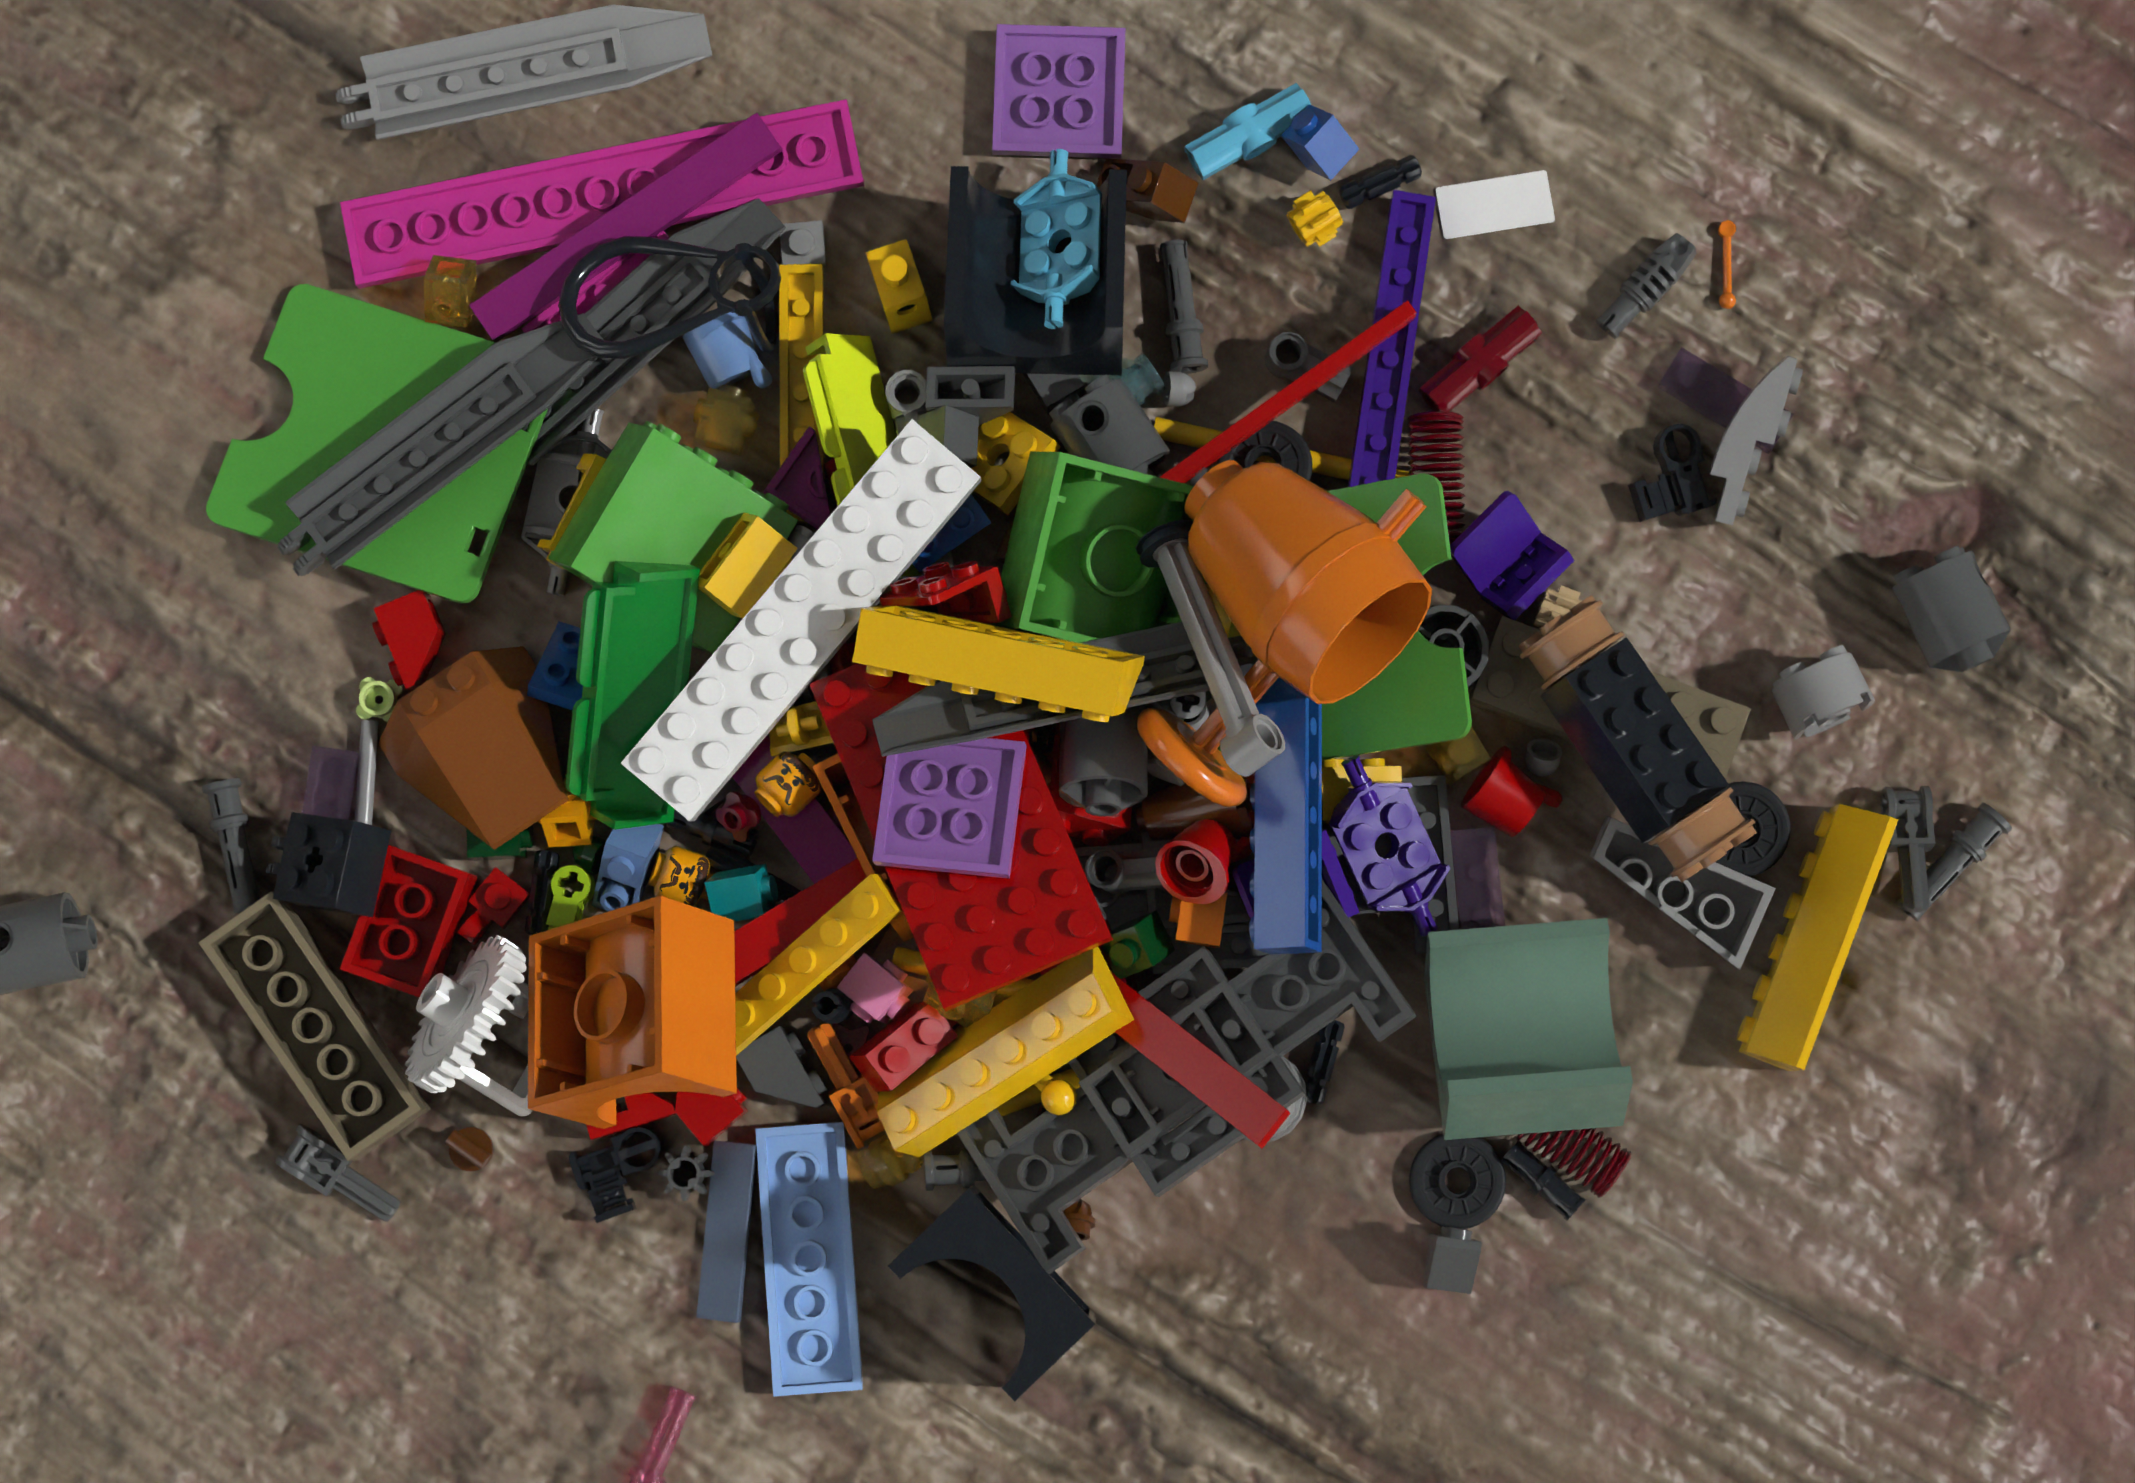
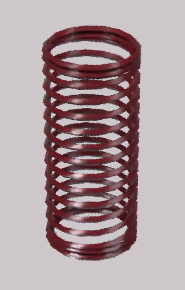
M1433 411L1416 413L1408 417V426L1412 429L1408 433V436L1412 438L1408 443L1412 448L1408 455L1413 458L1408 463L1412 467L1408 473L1409 475H1415L1413 472L1424 470L1443 472L1429 474L1435 476L1439 481H1456L1465 477L1462 473L1445 472L1462 470L1465 466L1461 463H1433L1421 466L1413 464V462L1419 460L1430 462L1459 461L1464 458L1462 454L1435 453L1422 456L1412 454L1416 451H1461L1464 448L1463 445L1449 443L1461 441L1464 438L1460 434H1453V432H1459L1464 428L1462 426L1464 422L1462 419L1464 417L1461 414ZM1418 431L1427 433H1443L1424 435L1420 437L1412 435L1413 433ZM1417 441H1423V442H1433V443H1439V444H1429V445H1423V446H1416V445H1413L1412 443L1417 442ZM1441 482L1443 491L1460 490L1465 487L1463 483ZM1443 492L1444 500H1458L1465 496L1461 492ZM1445 502V510L1462 509L1465 506L1462 502ZM1446 511L1447 520L1460 519L1465 516L1463 512ZM1447 521L1448 529H1459L1466 525L1464 522ZM1448 531L1450 545L1463 533L1462 531Z
M1596 1128L1581 1129L1577 1139L1563 1156L1557 1168H1563L1578 1144L1591 1131L1584 1147L1566 1170V1175H1570L1586 1150L1599 1137L1594 1150L1574 1176V1181L1579 1180L1598 1151L1608 1142L1601 1158L1596 1162L1582 1183V1187L1590 1183L1606 1157L1616 1148L1611 1161L1590 1189L1591 1193L1593 1192L1594 1195L1600 1198L1617 1181L1628 1164L1632 1153L1627 1148L1620 1151V1143L1612 1145V1137L1604 1139L1603 1131L1595 1134ZM1569 1130L1567 1136L1551 1156L1549 1163L1555 1162L1577 1130ZM1563 1131L1556 1132L1541 1153V1158L1546 1157ZM1550 1132L1542 1134L1533 1147V1152H1536L1541 1147ZM1537 1133L1529 1135L1524 1143L1525 1146L1532 1142ZM1518 1134L1516 1139L1520 1140L1524 1134Z

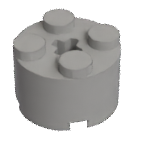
M1844 645L1836 646L1822 653L1819 656L1821 661L1806 667L1804 662H1799L1784 669L1779 673L1781 678L1772 684L1774 688L1771 690V693L1795 740L1799 739L1803 732L1807 738L1851 719L1849 715L1851 713L1850 709L1856 705H1859L1863 712L1875 703V699L1852 653H1847Z

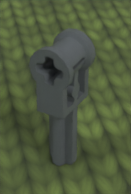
M1921 786L1919 791H1893L1892 787H1883L1880 803L1881 814L1898 819L1887 852H1898L1903 908L1905 911L1913 913L1928 910L1930 903L1925 852H1930L1935 845L1931 789L1929 786Z
M299 1123L296 1128L297 1136L285 1154L277 1156L275 1163L323 1195L329 1196L335 1189L376 1217L388 1222L397 1212L401 1203L400 1200L349 1167L353 1161H347L338 1146L313 1129Z

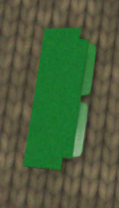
M615 561L613 583L593 582L592 589L585 594L583 599L576 680L583 686L582 698L576 701L573 706L566 789L584 801H591L590 816L614 830L674 821L675 809L624 767L621 762L688 684L700 569L693 565Z

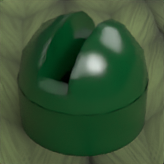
M593 836L592 845L574 846L573 858L582 869L594 874L598 873L606 840Z

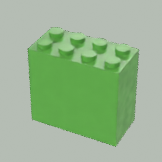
M646 421L644 425L628 423L548 559L592 586L593 582L613 583L615 561L693 565L701 571L744 512L759 516L786 539L789 537L798 519L786 512L789 505L770 493L765 495L755 489L751 490L754 483L734 470L728 472L721 467H714L718 460L698 447L692 449L685 444H678L682 437L662 424L656 426L649 421ZM699 589L697 593L692 647L713 654L734 630L740 618L729 614Z

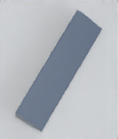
M714 1140L711 1171H714L715 1175L710 1177L696 1318L732 1323L741 1322L757 1164L756 1144Z

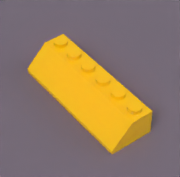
M879 605L861 608L852 662L867 665L866 672L873 675L892 677L893 671L909 674L908 681L916 684L935 686L936 680L952 683L951 690L959 693L978 695L979 689L995 692L994 699L998 701L1021 704L1022 698L1039 701L1038 708L1045 711L1065 713L1066 707L1083 710L1082 718L1109 722L1110 716H1116L1125 712L1142 670L1145 656L903 606Z
M1837 804L1831 807L1829 812L1823 811L1814 830V835L1819 837L1814 853L1810 851L1806 853L1799 870V876L1804 878L1798 894L1792 892L1784 909L1783 917L1789 920L1783 935L1779 933L1775 935L1768 952V958L1773 959L1767 976L1761 974L1754 988L1752 999L1758 1001L1752 1017L1746 1015L1740 1025L1737 1034V1040L1742 1042L1739 1049L1740 1053L1786 1071L1805 1070L1898 819L1843 804Z
M1099 947L1064 961L956 1031L958 1037L892 1091L879 1092L877 1114L894 1151L921 1157L1112 1035L1116 1030L1132 1022L1134 1018Z

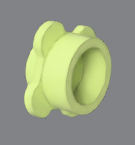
M372 677L364 678L359 684V689L361 690L359 694L360 704L356 707V713L363 720L377 717L383 718L384 721L388 722L397 703L398 696L403 691L402 686L398 687L393 679L386 683L375 681ZM377 696L383 697L381 704L376 703L375 699Z

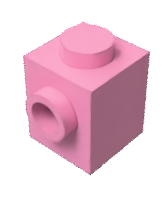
M866 953L862 954L837 986L841 992L853 1001L850 1009L869 1024L874 1018L884 1024H887L890 1019L893 1021L897 1020L908 1008L911 1002L908 996L913 991L911 987L903 982L908 974L889 959L882 965L874 957Z

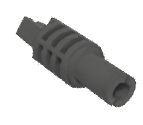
M1675 233L1650 253L1646 260L1621 284V295L1596 319L1599 327L1605 332L1609 330L1608 334L1612 338L1617 339L1619 334L1640 311L1643 313L1650 311L1660 301L1662 296L1680 279L1697 254L1696 247L1682 235Z

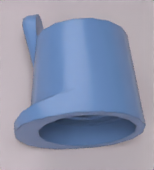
M729 312L682 336L710 390L731 385L751 375L754 383L761 389L768 387L772 383L771 374L758 359L749 326L744 316H738L735 313Z

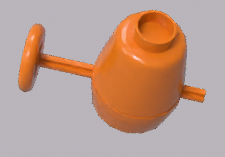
M1227 460L1211 468L1194 485L1186 499L1184 508L1185 513L1193 520L1188 534V551L1196 567L1238 632L1252 649V653L1258 658V661L1244 676L1255 704L1279 677L1316 704L1337 702L1354 694L1376 678L1403 651L1418 631L1430 608L1432 588L1397 542L1427 507L1410 490L1405 489L1376 523L1369 516L1277 463L1259 462L1243 468L1236 461ZM1148 708L1140 712L1137 719L1139 735L1154 755L1178 778L1202 796L1221 806L1232 807L1244 802L1247 794L1244 779L1229 767L1221 751L1217 749L1220 746V741L1226 736V727L1218 708L1213 711L1197 731L1174 714L1161 708Z

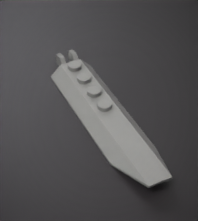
M613 4L361 56L360 59L365 72L366 83L340 88L335 94L337 102L342 104H352L370 99L371 109L342 115L340 119L342 128L348 130L368 127L375 123L376 140L631 88L713 55L704 14Z

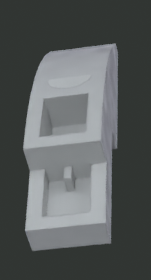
M1786 356L1766 373L1740 404L1722 436L1709 471L1711 475L1726 478L1715 514V521L1733 525L1735 516L1744 517L1750 492L1743 491V486L1747 474H1756L1762 450L1754 448L1756 440L1774 445L1776 436H1785L1791 412L1783 409L1788 393L1796 395L1803 369L1796 368L1797 358Z

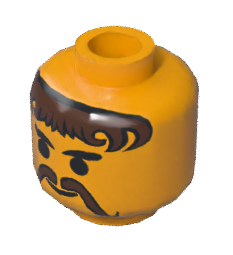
M787 751L779 753L757 773L755 777L757 789L754 791L755 796L776 817H779L781 814L788 817L797 815L820 793V783L812 767L816 765L815 762L805 753H801L798 757Z
M672 846L665 854L658 853L648 885L654 887L655 897L661 895L695 907L700 898L708 900L704 882L714 874L709 873L710 862L705 855L678 846Z

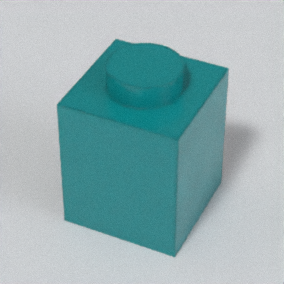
M766 864L716 872L704 882L711 912L734 921L757 918L776 906L775 901L778 899L776 880L774 876H769Z

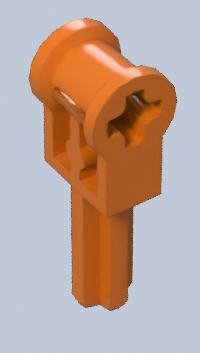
M824 1022L813 1027L807 1033V1037L835 1087L828 1091V1096L855 1146L860 1149L865 1146L864 1141L885 1130L877 1114L879 1092L873 1090L862 1074L858 1075L831 1024Z

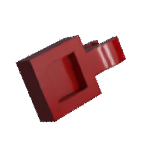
M495 867L468 900L478 910L466 920L457 933L473 945H476L493 922L505 929L527 902L530 893Z

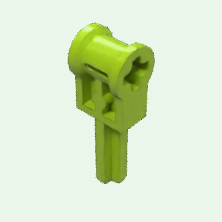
M567 865L555 872L551 880V889L554 897L546 922L549 925L548 930L582 919L585 905L593 899L596 888L595 879L590 872L576 865ZM577 874V881L584 884L582 892L574 891L572 898H570V891L564 888L566 880L573 881Z

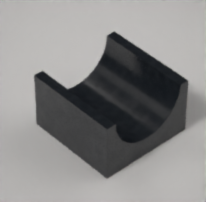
M951 166L944 311L947 367L1014 366L1015 373L1107 374L1122 376L1127 170L1109 169L1107 179L1098 187L1102 192L1100 278L1089 293L1070 299L1069 304L1063 305V327L1058 328L1056 326V329H1049L1044 326L1045 303H1038L1021 295L1011 285L1012 280L1019 283L1022 211L1014 204V199L997 195L979 185L971 176L968 166ZM1071 237L1061 240L1056 246L1055 253L1063 252L1066 246L1070 244Z
M976 1186L966 1190L888 1265L901 1279L910 1271L925 1263L942 1259H960L984 1266L998 1275L1008 1285L1020 1305L1025 1324L1023 1353L1015 1367L1007 1375L1002 1387L1014 1402L1096 1324V1314L1056 1271L1051 1274L1045 1271L1022 1235Z

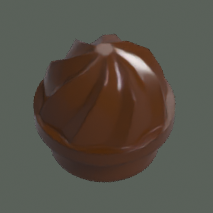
M1079 1199L1066 1208L1063 1213L1080 1240L1083 1241L1090 1238V1230L1095 1227L1096 1220L1092 1216L1091 1206L1082 1199Z

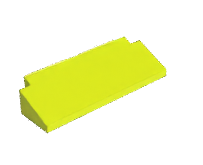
M825 333L805 347L807 355H818L809 360V363L804 366L803 375L823 451L829 457H834L837 470L833 472L831 482L837 505H839L897 436L886 401L885 390L871 337ZM912 563L902 576H919L921 572H918Z

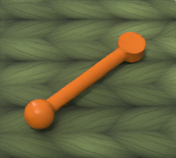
M1729 220L1721 222L1718 227V234L1723 238V294L1719 297V304L1724 309H1731L1736 304V298L1732 294L1731 237L1736 232V225Z

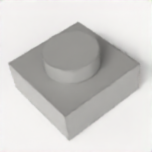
M822 220L785 223L786 229L780 234L782 265L823 264V267L827 266Z

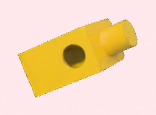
M907 239L865 252L891 333L894 334L933 321ZM912 304L915 305L911 309L905 311H898L900 308Z

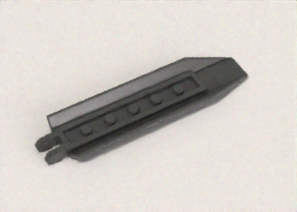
M758 198L679 231L668 240L719 251H729L734 249L739 243H748L751 246H758L766 250L786 227ZM651 254L584 315L604 341H626L703 314L716 302L711 295L708 280L710 271L717 258ZM741 260L733 262L721 275L718 287L722 296L747 271ZM673 340L651 351L627 359L598 358L548 408L528 462L532 466L535 465ZM529 423L522 428L523 431L527 430Z
M584 313L579 314L578 320L589 334L603 340ZM561 321L493 344L285 501L287 506L299 518L301 524L280 540L278 549L282 555H290L306 545L312 537L316 545L293 564L295 573L298 576H305L322 565L326 558H328L334 570L546 411L599 357L578 348L563 330Z
M1182 622L1083 642L1084 644L1145 656L1142 670L1126 708L1210 690ZM1241 635L1230 637L1228 640L1243 676H1245L1258 661V658L1252 653V649ZM937 680L935 686L925 687L874 718L873 725L881 756L883 757L975 741L1082 718L1083 710L1066 707L1065 713L1045 711L1038 708L1039 701L1022 698L1021 704L1002 702L994 699L995 692L979 689L978 695L964 694L952 691V683Z

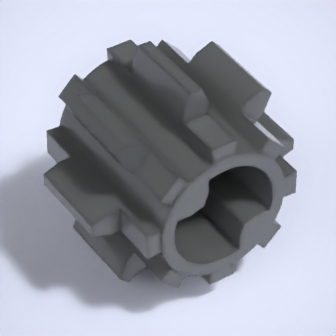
M685 1145L679 1158L671 1152L665 1154L670 1165L668 1169L657 1171V1174L667 1176L669 1184L664 1190L666 1194L678 1189L680 1190L682 1201H688L691 1189L697 1190L701 1194L707 1193L706 1187L702 1183L704 1177L715 1175L714 1171L705 1170L703 1163L708 1157L707 1153H702L698 1157H692L690 1145ZM685 1160L690 1161L697 1170L696 1178L689 1179L688 1186L682 1185L676 1178V1169L684 1167Z

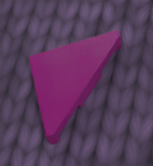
M809 426L763 493L765 495L770 493L789 505L788 511L818 530L831 514L815 430Z

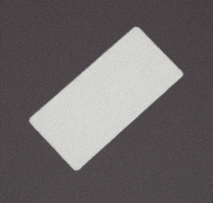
M1545 170L1436 188L1438 208L1445 239L1555 221L1549 182Z

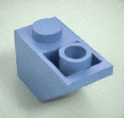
M655 824L613 829L604 845L592 902L593 907L608 912L641 902L658 855L663 825Z

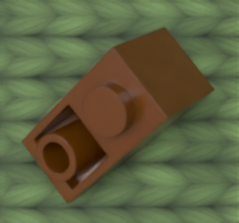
M1106 158L1103 169L1098 177L1097 188L1107 179L1109 169L1127 170L1126 211L1155 221L1185 223L1198 186L1197 181L1166 162Z

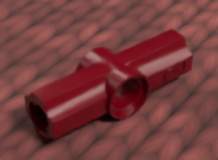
M1519 305L1516 306L1483 335L1481 333L1477 334L1453 355L1452 361L1439 370L1420 387V394L1432 411L1451 412L1477 389L1483 390L1509 367L1508 363L1533 344L1541 336L1542 331L1527 311L1523 310Z

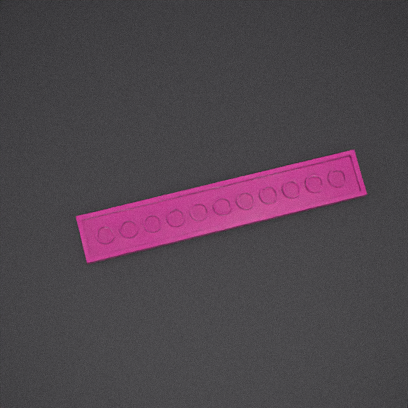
M847 99L761 116V119L781 146L782 152L673 225L715 217L758 198L766 206L865 186ZM745 120L340 202L355 285L361 289L552 250Z

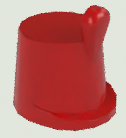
M1503 746L1494 753L1481 769L1463 797L1461 808L1508 836L1515 837L1529 823L1542 802L1557 808L1563 801V796L1558 791L1535 783L1511 761V750Z
M1201 819L1193 822L1158 851L1155 860L1156 875L1162 886L1172 896L1184 902L1196 904L1215 902L1227 890L1229 883L1228 872L1232 865L1237 861L1248 858L1251 854L1250 838L1242 836L1236 842L1233 834L1223 824L1215 820Z

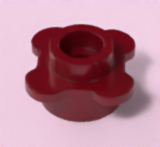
M731 791L726 795L724 806L716 810V818L727 831L733 833L735 840L744 842L749 839V831L760 823L761 811L753 798L741 795L737 791Z

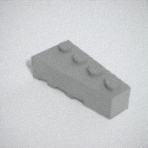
M1606 815L1589 856L1740 970L1776 888L1716 862L1705 869H1701L1681 883L1677 876L1672 878L1670 875L1674 867L1658 844L1649 845L1648 842L1656 836L1642 844L1630 825Z

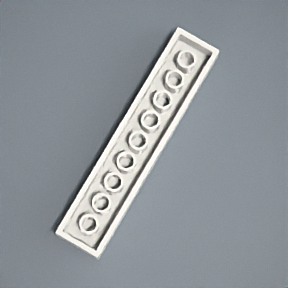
M911 419L624 758L621 764L688 821H695L806 690L809 684L858 628L861 608L877 606L880 602L879 597L891 589L890 584L899 580L981 483V477Z

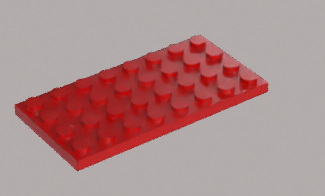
M969 616L962 618L966 620H971ZM857 663L809 685L875 842L887 756H881L873 719L928 685L909 682V674L893 671L892 677L869 674L866 672L867 665ZM1024 730L989 737L992 739L1024 741L1027 746L1010 879L885 866L945 1012L1113 940Z

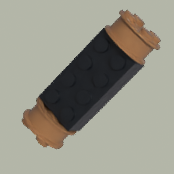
M1591 595L1571 608L1570 612L1564 616L1559 615L1540 628L1539 632L1518 645L1522 651L1519 656L1521 659L1529 658L1545 682L1541 688L1543 691L1548 690L1540 695L1641 843L1643 844L1657 835L1648 842L1649 845L1658 844L1674 867L1670 875L1672 878L1677 876L1682 883L1701 869L1707 868L1722 858L1731 848L1738 846L1757 832L1752 826L1755 821L1753 819H1744L1729 797L1733 792L1731 787L1704 803L1729 785L1628 638L1626 637L1612 646L1624 637L1625 634L1623 631L1615 633L1599 610L1603 602L1601 600L1596 601Z

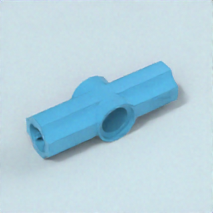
M1295 83L1258 105L1250 103L1231 113L1223 120V125L1205 133L1185 146L1184 150L1196 174L1202 180H1205L1242 158L1245 161L1250 160L1267 151L1291 125L1294 117L1305 110L1309 104L1311 105L1309 98L1304 90Z

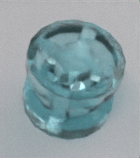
M1143 353L1135 357L1134 364L1128 368H1122V376L1114 375L1115 379L1124 380L1140 406L1144 404L1145 397L1152 393L1159 394L1166 389L1158 372Z

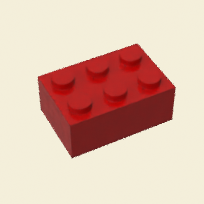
M388 845L373 918L359 916L340 970L420 997L430 980L438 973H443L478 876Z

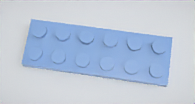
M843 1122L757 1128L755 1131L773 1397L862 1390L863 1377L845 1126Z

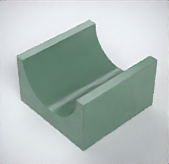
M1608 918L1428 932L1424 986L1444 1140L1623 1126L1633 1080L1631 1067L1622 1066L1613 1028L1608 976L1610 936Z

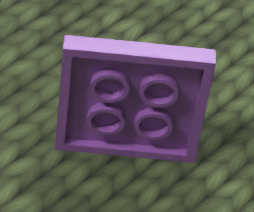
M997 24L993 155L1050 156V151L1064 149L1068 151V157L1121 158L1126 28Z
M984 738L887 756L873 863L879 866L1010 879L1027 748L1024 741Z

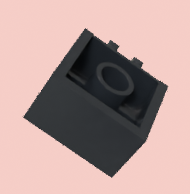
M291 812L286 838L273 836L271 844L277 850L283 851L281 863H267L265 873L277 876L273 899L315 909L373 918L391 830L354 820Z

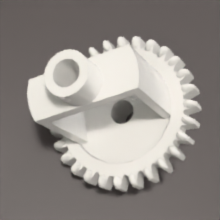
M496 935L495 938L489 937L486 943L482 941L476 951L471 950L469 952L466 962L460 961L454 976L450 974L447 977L442 973H438L426 985L416 1005V1010L426 1017L418 1024L422 1028L413 1036L412 1040L415 1043L408 1050L407 1054L410 1057L405 1062V1066L408 1067L405 1075L408 1076L407 1079L427 1092L438 1093L445 1092L447 1087H454V1079L456 1078L518 1116L522 1117L531 1114L532 1110L528 1109V1065L514 1090L510 1091L474 1069L475 1063L470 1059L473 1052L482 1056L486 1054L485 1050L481 1047L483 1039L496 1040L490 1028L494 1024L502 1026L506 1024L505 1020L499 1016L502 1009H506L524 1019L528 1012V984L524 982L525 978L521 974L527 969L525 964L526 957L517 945L499 935ZM509 995L515 997L512 1003L506 999Z

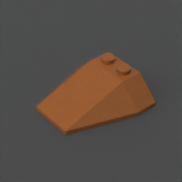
M524 646L471 651L399 699L378 742L395 773L403 781L494 850L568 801L551 705L548 702L527 696L528 684L537 666Z

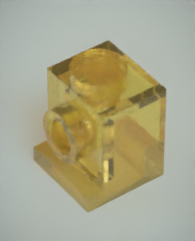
M1472 727L1469 733L1461 739L1434 743L1426 748L1441 775L1446 776L1448 786L1485 765L1491 759Z

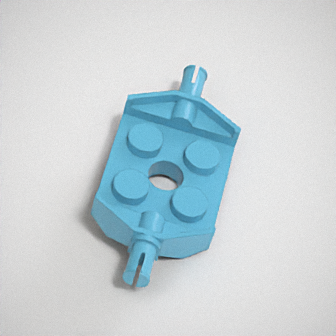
M1064 149L1050 151V173L1048 177L1042 178L1014 199V204L1022 212L1019 283L1012 280L1011 285L1021 295L1038 303H1045L1044 326L1049 329H1056V326L1062 328L1063 305L1069 304L1070 299L1089 293L1100 278L1102 192L1093 182L1067 174L1069 153ZM1071 237V242L1064 251L1055 253L1058 243L1064 238Z

